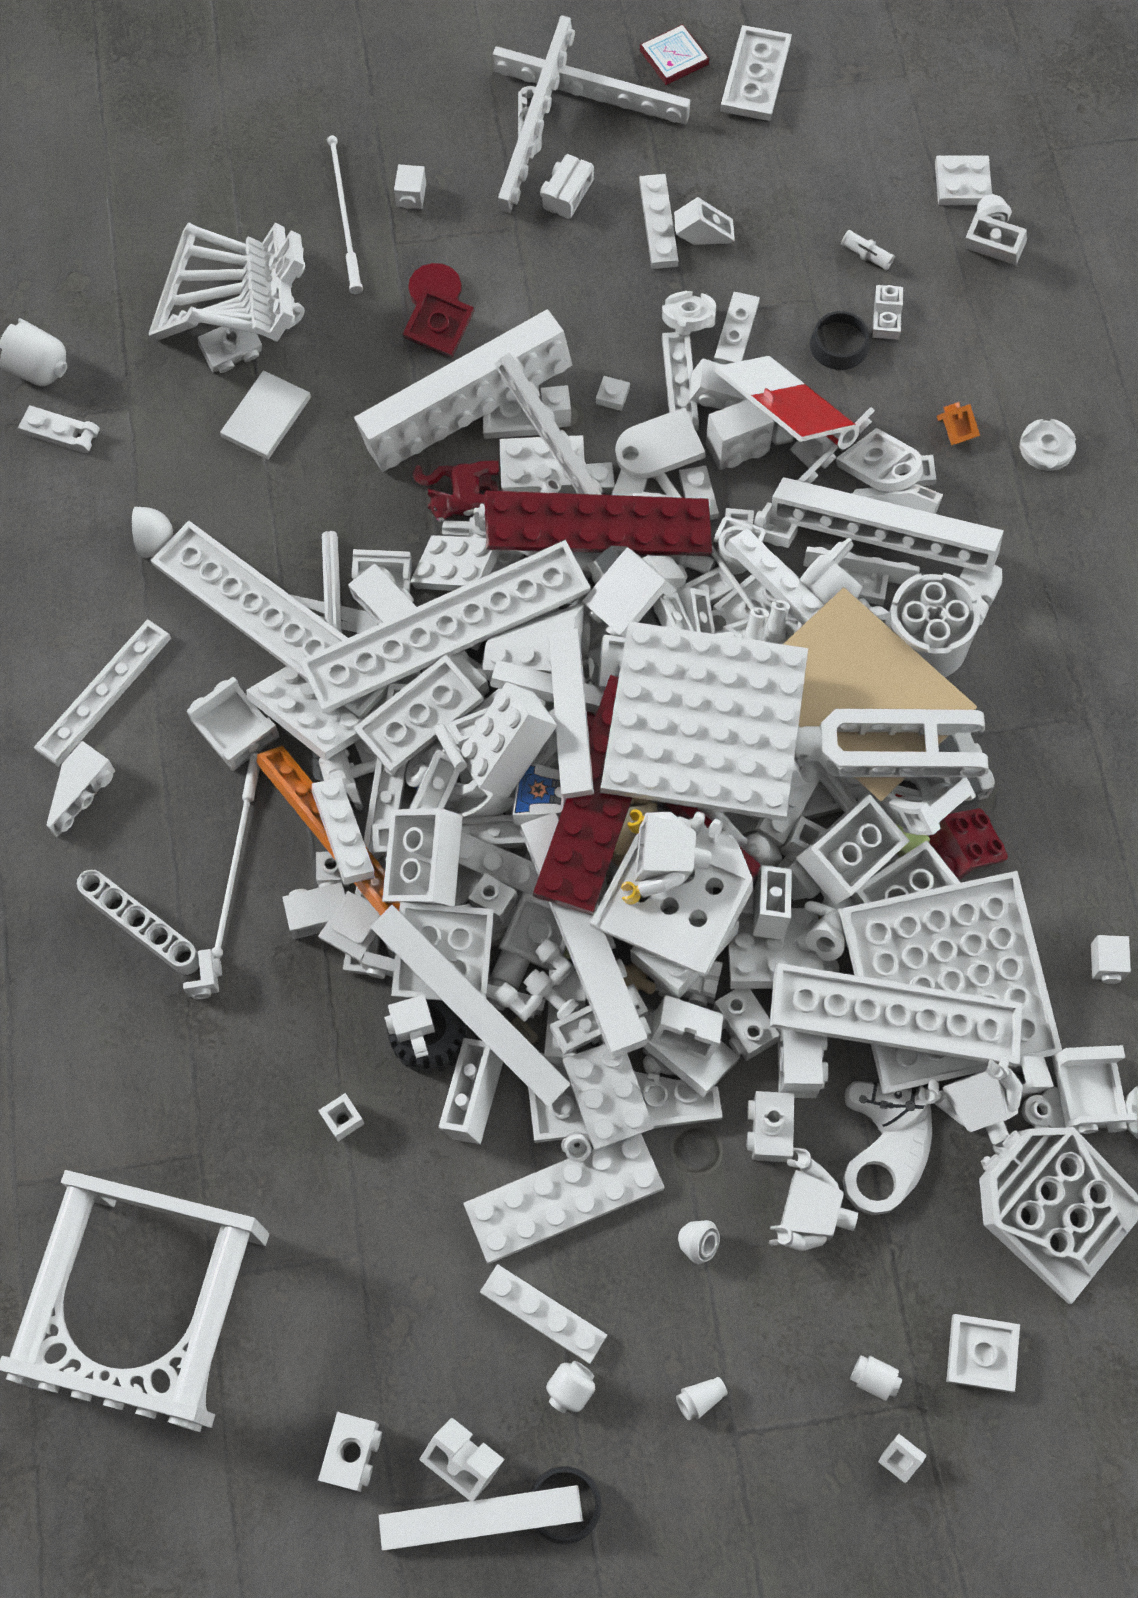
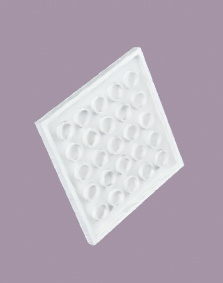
M628 621L600 793L785 821L788 811L808 648Z
M1018 871L839 909L855 976L1022 1003L1020 1058L1024 1056L1047 1057L1055 1055L1062 1050ZM871 1044L883 1094L929 1084L930 1080L938 1082L987 1070L988 1062Z

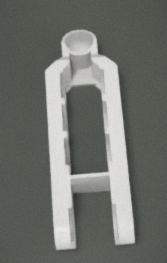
M835 709L821 722L820 726L798 728L795 757L803 761H819L834 777L972 778L986 775L989 772L988 756L984 753L939 752L938 735H955L956 733H970L980 730L983 732L985 730L984 713L978 710ZM837 732H859V735H865L866 732H889V735H895L896 732H919V735H925L926 752L843 751L837 744Z

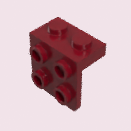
M981 808L948 814L938 823L941 829L934 835H928L930 838L929 844L959 881L975 868L1001 863L1008 859L1004 844L996 834L989 817Z

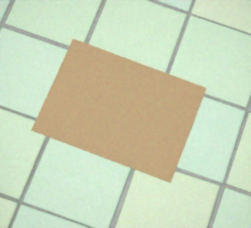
M844 587L783 644L808 648L799 727L820 726L821 722L835 709L975 710L977 708L971 700ZM837 732V744L843 751L926 752L925 735H919V732H896L895 735H889V732H866L865 735H859V732ZM938 735V745L948 735ZM906 777L855 778L877 799L882 801Z

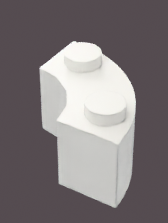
M473 779L469 784L455 783L444 809L461 814L463 818L499 816L513 805L515 795L511 793L506 798L481 789Z

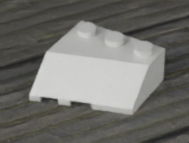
M585 603L538 616L503 633L490 637L485 645L482 668L489 682H491L497 660L552 674L548 634L578 629L581 642Z

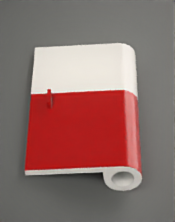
M770 356L715 367L714 372L800 442L826 436L839 448L846 449L855 442L859 435V427Z

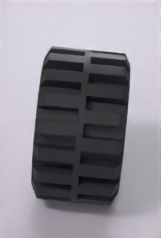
M426 999L430 1016L441 1020L446 1027L445 1033L439 1041L426 1045L428 1055L416 1058L411 1039L399 1043L396 1033L389 1035L388 1039L395 1056L400 1059L404 1066L407 1067L409 1065L416 1072L424 1069L425 1073H432V1069L438 1068L440 1072L445 1070L444 1065L447 1063L452 1066L456 1062L455 1057L460 1053L463 1039L467 1038L466 1024L443 1000Z

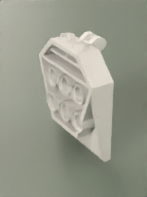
M696 812L694 817L689 820L683 817L678 818L687 827L696 831L695 848L711 851V862L708 869L694 867L690 875L694 878L692 881L683 882L681 885L662 893L650 895L645 902L629 905L622 900V897L630 896L633 890L623 891L621 885L626 881L632 882L635 886L639 884V881H635L639 834H637L596 910L590 926L706 977L753 891V882L737 840L728 832L721 830L723 821L715 819L710 827L707 828L704 824L705 814ZM712 887L722 889V892L717 895L709 894L707 891ZM667 907L678 909L676 913L671 915L662 912ZM695 919L706 921V924L702 927L691 925Z
M1074 1127L1036 1128L1018 1132L1015 1130L1003 1143L999 1142L993 1146L995 1155L991 1158L986 1156L981 1161V1165L985 1170L984 1174L979 1178L983 1225L1068 1304H1072L1138 1221V1194ZM1062 1160L1066 1161L1069 1165L1067 1176L1063 1174L1060 1168ZM1043 1184L1047 1185L1050 1190L1048 1200L1044 1199L1041 1194ZM1091 1187L1097 1190L1098 1199L1096 1202L1090 1198ZM1023 1208H1026L1030 1213L1028 1224L1024 1223L1021 1218ZM1072 1211H1075L1079 1217V1223L1076 1227L1070 1221ZM1052 1235H1055L1059 1240L1057 1251L1053 1250L1050 1244Z

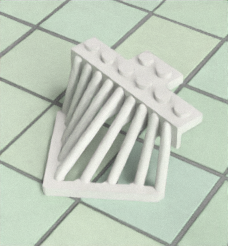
M187 223L182 232L149 331V336L161 340L196 327L198 323H207L264 335L278 342L285 329L291 328L295 319L291 288L295 278H299L305 269L301 235L291 230L286 238L285 227L274 223L263 243L248 236L245 244ZM195 238L244 255L194 246L193 243ZM190 256L245 266L243 269L185 270ZM182 280H242L240 283L177 295ZM240 294L238 297L203 309H196L191 306L188 312L182 310L178 316L172 314L170 319H168L174 305L182 306Z

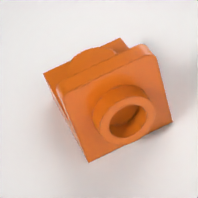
M957 402L943 407L945 413L937 415L938 421H944L951 445L980 436L971 404L961 407L960 403Z

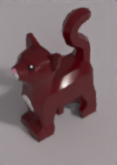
M491 460L455 466H439L428 476L423 474L420 465H416L413 469L414 480L421 485L429 486L435 484L442 476H447L451 479L452 495L428 489L427 494L431 500L427 508L431 510L439 522H443L446 518L453 515L467 517L474 515V508H480V504H484V495L480 494L479 490L498 491V483L491 480V475L499 474V461Z

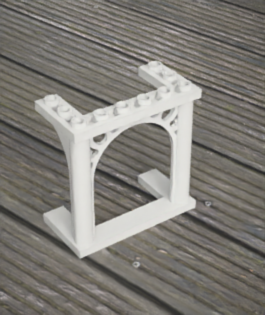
M65 1170L61 1183L67 1189L10 1357H1L0 1370L8 1373L6 1380L31 1388L58 1393L60 1387L71 1389V1397L90 1402L92 1395L105 1398L103 1405L123 1410L125 1404L137 1407L135 1414L155 1419L157 1412L169 1415V1423L200 1432L202 1426L212 1428L215 1414L208 1412L206 1408V1390L211 1361L247 1242L266 1246L269 1237L268 1231L254 1217ZM116 1201L220 1227L194 1315L186 1333L166 1355L142 1367L115 1369L92 1361L74 1344L66 1328L63 1312L64 1293L94 1203L114 1207ZM51 1325H56L59 1330L57 1336L45 1339L46 1333L51 1334ZM55 1344H65L67 1352L63 1359L54 1364L46 1363L44 1358L46 1351ZM174 1358H182L177 1368H181L179 1376L176 1370L170 1366ZM73 1359L81 1363L80 1369L76 1372L74 1367L67 1368L63 1372L60 1371ZM155 1370H164L169 1376L170 1387L165 1393L157 1392L152 1385L151 1377ZM104 1371H108L110 1374L109 1379L106 1381L101 1379V1374ZM93 1373V1379L86 1378ZM135 1376L143 1377L144 1388L147 1394L143 1393L140 1385L134 1384V1387H132V1378ZM117 1378L120 1382L121 1387L114 1385Z

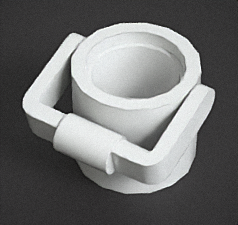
M724 517L713 542L718 543L717 553L731 573L736 575L745 572L747 569L725 548L727 542L748 528L763 543L765 530L739 519Z

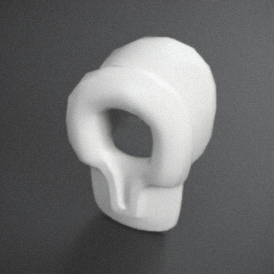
M850 538L843 542H838L827 555H820L800 578V581L824 605L843 587L855 598H858L862 591L861 585L838 566L854 545Z

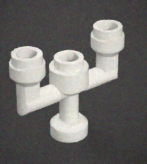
M546 939L535 953L541 961L550 963L557 970L549 977L544 971L539 972L535 969L525 979L523 983L527 986L526 990L532 994L531 998L525 1003L518 997L517 990L507 983H504L493 996L502 1007H509L524 1022L542 1004L543 998L558 1010L557 1018L559 1020L572 1014L579 1006V1003L574 999L566 1001L553 989V987L559 986L575 969V966L559 952V947L554 942Z

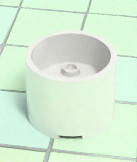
M917 574L906 580L895 593L889 611L892 631L941 675L947 677L962 665L980 623L978 599L973 590L964 581L951 574Z

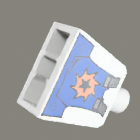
M535 763L529 766L516 787L513 809L515 825H521L556 812L559 820L566 801L561 795L559 770Z

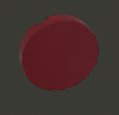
M441 263L423 265L415 270L409 279V295L415 305L424 287L459 300L462 291L458 273L452 267Z

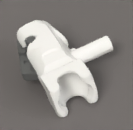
M346 748L326 761L313 752V777L315 781L322 782L341 778L349 801L354 803L357 810H362L363 804L354 778L375 772L377 760L373 759L354 766L353 763H349V752Z

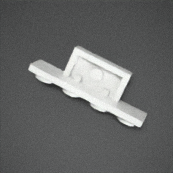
M872 407L855 422L859 427V433L872 422L869 419L870 415L875 411ZM826 436L802 442L798 440L790 450L809 469L797 481L811 484L818 476L815 471L820 466L826 469L836 458L833 453L839 447Z
M807 547L803 566L809 567L820 555H827L831 550L823 547ZM848 552L838 564L861 585L862 591L857 599L863 597L868 603L878 605L884 604L888 582L903 584L906 580L920 572L919 566H914L910 563L886 561L879 557H864Z

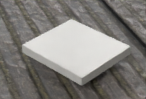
M347 891L318 937L361 961L365 951H368L377 937V934L370 926L380 915L368 900Z

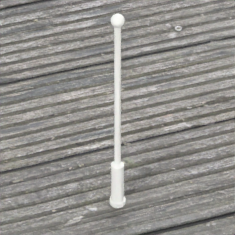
M332 135L328 137L327 142L331 146L348 251L346 262L350 281L349 289L352 294H360L363 291V286L360 282L356 253L352 249L336 149L338 140Z
M665 473L653 477L666 495L682 498ZM712 546V556L750 610L755 609V605Z
M250 753L248 758L249 765L242 795L244 805L216 944L211 950L214 958H221L223 955L221 945L249 806L250 802L254 801L260 767L256 763L258 753Z

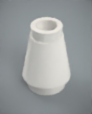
M716 1377L681 1389V1394L676 1396V1400L687 1420H691L694 1417L699 1419L726 1396L728 1392L723 1381Z

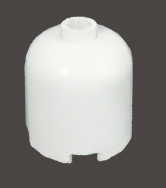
M21 318L18 319L19 324L16 326L10 324L0 339V348L2 349L0 357L1 369L38 386H47L65 374L67 370L66 350L60 340Z

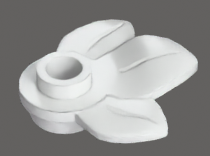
M1057 1087L1049 1088L1042 1095H1033L1025 1100L1022 1107V1115L1029 1124L1034 1126V1129L1065 1128ZM1037 1105L1040 1107L1042 1115L1037 1112Z

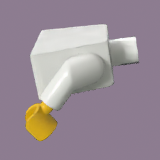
M637 809L630 812L631 819L637 822H628L627 826L632 833L639 834L635 881H639V884L635 886L632 882L626 881L621 885L623 891L633 890L630 896L622 897L625 903L633 905L639 901L641 895L646 897L681 885L691 875L694 867L708 869L711 862V851L695 848L696 831L687 827L673 813L653 812L646 813L643 816L642 812Z

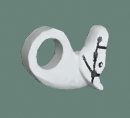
M854 1081L845 1090L846 1106L870 1117L882 1135L847 1165L842 1180L845 1196L859 1211L872 1216L885 1214L896 1208L916 1187L921 1178L931 1146L930 1104L920 1100L919 1089L908 1088L883 1094L880 1083ZM865 1165H881L892 1175L894 1188L891 1196L881 1201L869 1200L859 1191L856 1183L857 1173Z

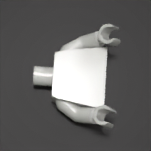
M1003 1056L1000 1058L999 1065L994 1063L991 1058L987 1070L954 1081L942 1087L943 1091H939V1083L936 1080H930L928 1084L929 1090L920 1086L919 1098L924 1103H934L960 1125L965 1126L969 1132L985 1127L992 1144L1004 1141L1009 1136L1004 1121L1018 1114L1023 1086L1013 1071L1008 1068L1009 1059Z
M793 1148L792 1150L798 1154V1161L788 1159L787 1164L790 1167L800 1168L801 1171L796 1170L793 1174L781 1224L770 1227L771 1230L777 1232L778 1239L769 1240V1244L771 1246L784 1245L785 1247L805 1251L822 1246L826 1240H831L836 1226L854 1231L858 1212L841 1208L844 1192L839 1190L838 1183L821 1165L811 1159L810 1153L806 1149Z

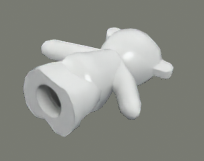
M821 889V893L824 896L823 903L809 901L804 906L806 911L820 915V920L806 936L805 944L809 949L816 951L820 959L827 962L839 958L844 951L845 944L847 946L839 909L854 906V903L848 897L835 905Z

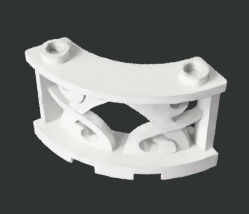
M839 777L855 800L857 798L862 800L870 794L892 821L903 827V832L915 835H934L941 829L938 823L963 801H969L976 797L967 778L906 777L904 780L914 783L921 797H896L889 793L880 801L855 777Z

